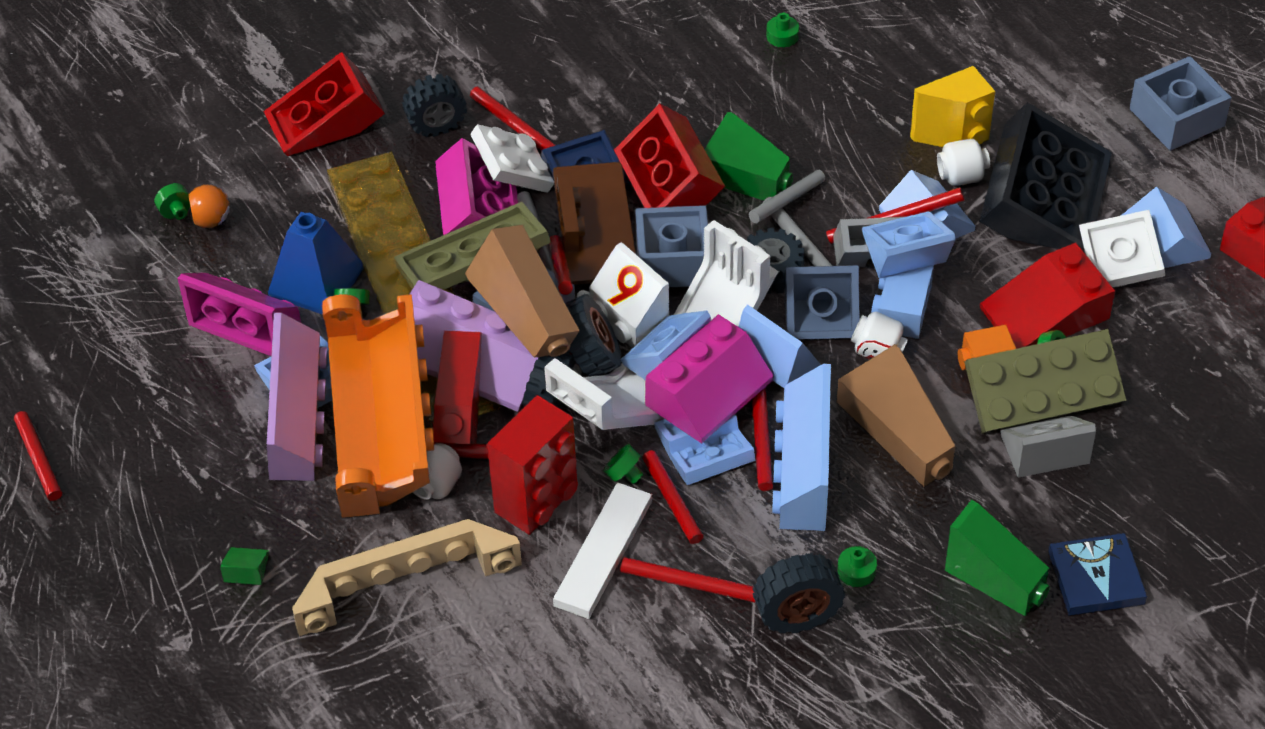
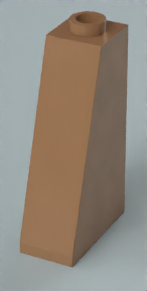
M523 225L492 229L465 273L467 279L534 358L548 355L557 357L564 354L570 349V344L580 330Z
M896 344L838 379L837 403L923 487L935 479H943L950 473L953 468L955 444L902 351Z

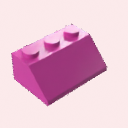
M461 138L435 161L443 235L518 203L516 185L493 180L476 145Z
M205 272L181 273L177 278L189 326L266 355L272 356L274 313H283L301 323L298 306L287 300H279L265 295L257 289H249L238 285L225 277H217Z
M718 314L646 375L645 406L702 444L773 381V374L747 332Z

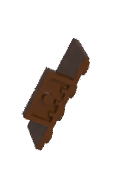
M620 162L553 168L562 243L571 281L574 285L592 284L615 246L622 242L635 253L624 176Z

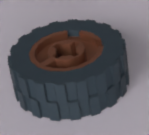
M583 294L565 303L580 330L570 344L569 351L576 363L581 367V370L590 377L604 375L620 367L622 354L618 340L606 315L595 300L588 294Z
M813 553L798 554L778 561L775 565L769 566L762 575H759L756 579L757 583L753 586V597L764 625H768V628L772 631L776 630L779 633L785 634L786 632L799 633L803 630L807 631L827 622V619L833 617L837 610L844 604L843 599L846 595L833 562L829 558L826 559L823 555H813Z

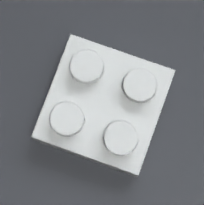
M479 124L475 126L470 135L493 180L549 192L554 185V180L531 137L523 133L515 134L503 131L498 127L491 128Z
M1150 210L1079 225L1086 256L1112 287L1165 276V269Z

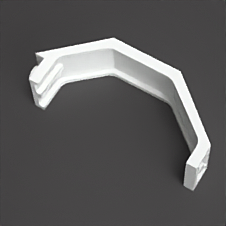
M713 220L704 228V259L702 265L674 315L707 310L711 320L719 314L731 323L739 326L743 309L748 304L756 311L758 310L779 271L770 266V255L761 247L754 246L738 236L734 230L726 228ZM556 358L544 367L546 391L602 430L655 425V422L664 419L645 406L646 380L628 369L623 363L607 375L582 377Z

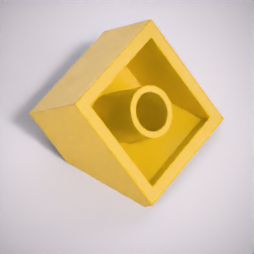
M974 66L915 88L911 139L915 142L943 147L949 142L975 139L979 145L989 140L995 90Z

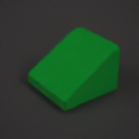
M231 547L220 567L223 581L262 585L269 550Z

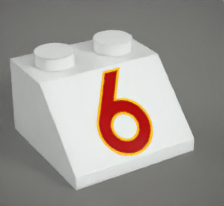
M622 242L616 245L590 285L589 291L590 297L595 300L606 315L616 338L622 343L626 342L633 348L669 316V283Z

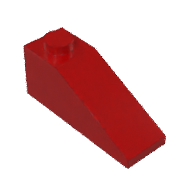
M444 330L434 404L433 440L436 443L477 444L482 332Z

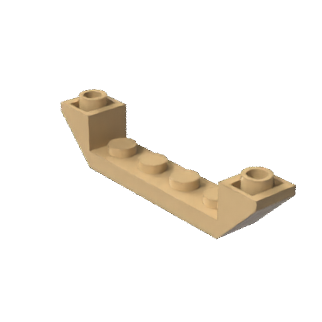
M466 519L320 565L292 608L298 634L302 636L308 633H318L327 627L337 624L332 598L348 596L355 591L376 584H386L395 578L411 573L424 572L430 567L449 561H458L467 555L476 553L485 577L495 573L508 572L514 567L522 565L520 542L514 535Z

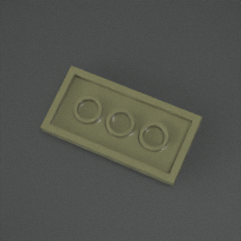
M521 201L395 256L394 260L398 270L412 289L417 281L420 280L444 290L458 283L469 281L465 273L492 229L523 225L536 251L540 247L551 243L547 230Z
M1108 329L964 361L982 433L1126 401Z

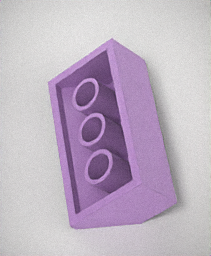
M418 280L410 294H412L415 325H423L425 347H418L417 350L418 359L426 358L427 374L438 378L444 330L482 332L479 396L518 412L523 404V396L526 391V384L530 378L529 375L538 357L534 358L495 311Z
M274 313L267 428L269 480L315 481V467H322L323 444H316L317 434H324V411H318V401H325L326 379H319V370L327 369V347H320L319 332L283 313Z

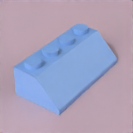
M822 364L785 385L784 401H776V423H783V430H775V452L782 453V460H774L773 483H781V491H773L772 513L780 514L779 529L825 531L831 364Z

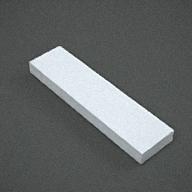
M617 482L553 598L554 607L590 619L652 503V494Z

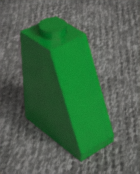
M727 112L705 148L708 157L725 185L724 188L764 201L766 198L774 197L790 187L793 181V173H789L790 157L737 115Z
M971 500L950 526L945 571L1026 616L1034 604L1040 606L1048 595L1050 585L1046 583L1049 567L979 503Z

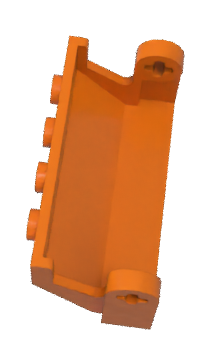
M347 294L334 295L326 298L322 303L323 319L328 337L338 474L335 477L336 493L342 518L380 514L379 507L388 506L430 483L427 451H434L432 428H425L424 416H431L429 393H421V382L428 381L426 358L418 359L417 348L425 347L423 325H415L412 294L397 296V310L372 320H364L362 318L360 301L355 296Z

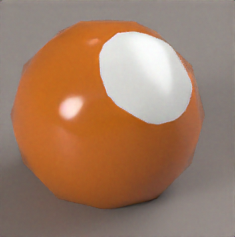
M203 184L194 188L189 193L190 207L195 225L202 228H213L220 225L227 218L230 202L221 188Z

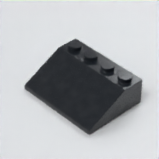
M1027 102L1004 125L979 222L1008 239L1055 249H1061L1077 243L1085 253L1079 225L1097 221L1112 152Z

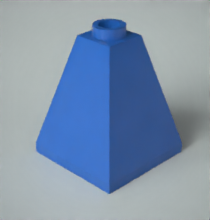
M300 212L286 233L268 295L279 300H287L295 306L323 315V301L330 296H334V289L351 288L363 271L364 263L327 220L316 217L311 213Z

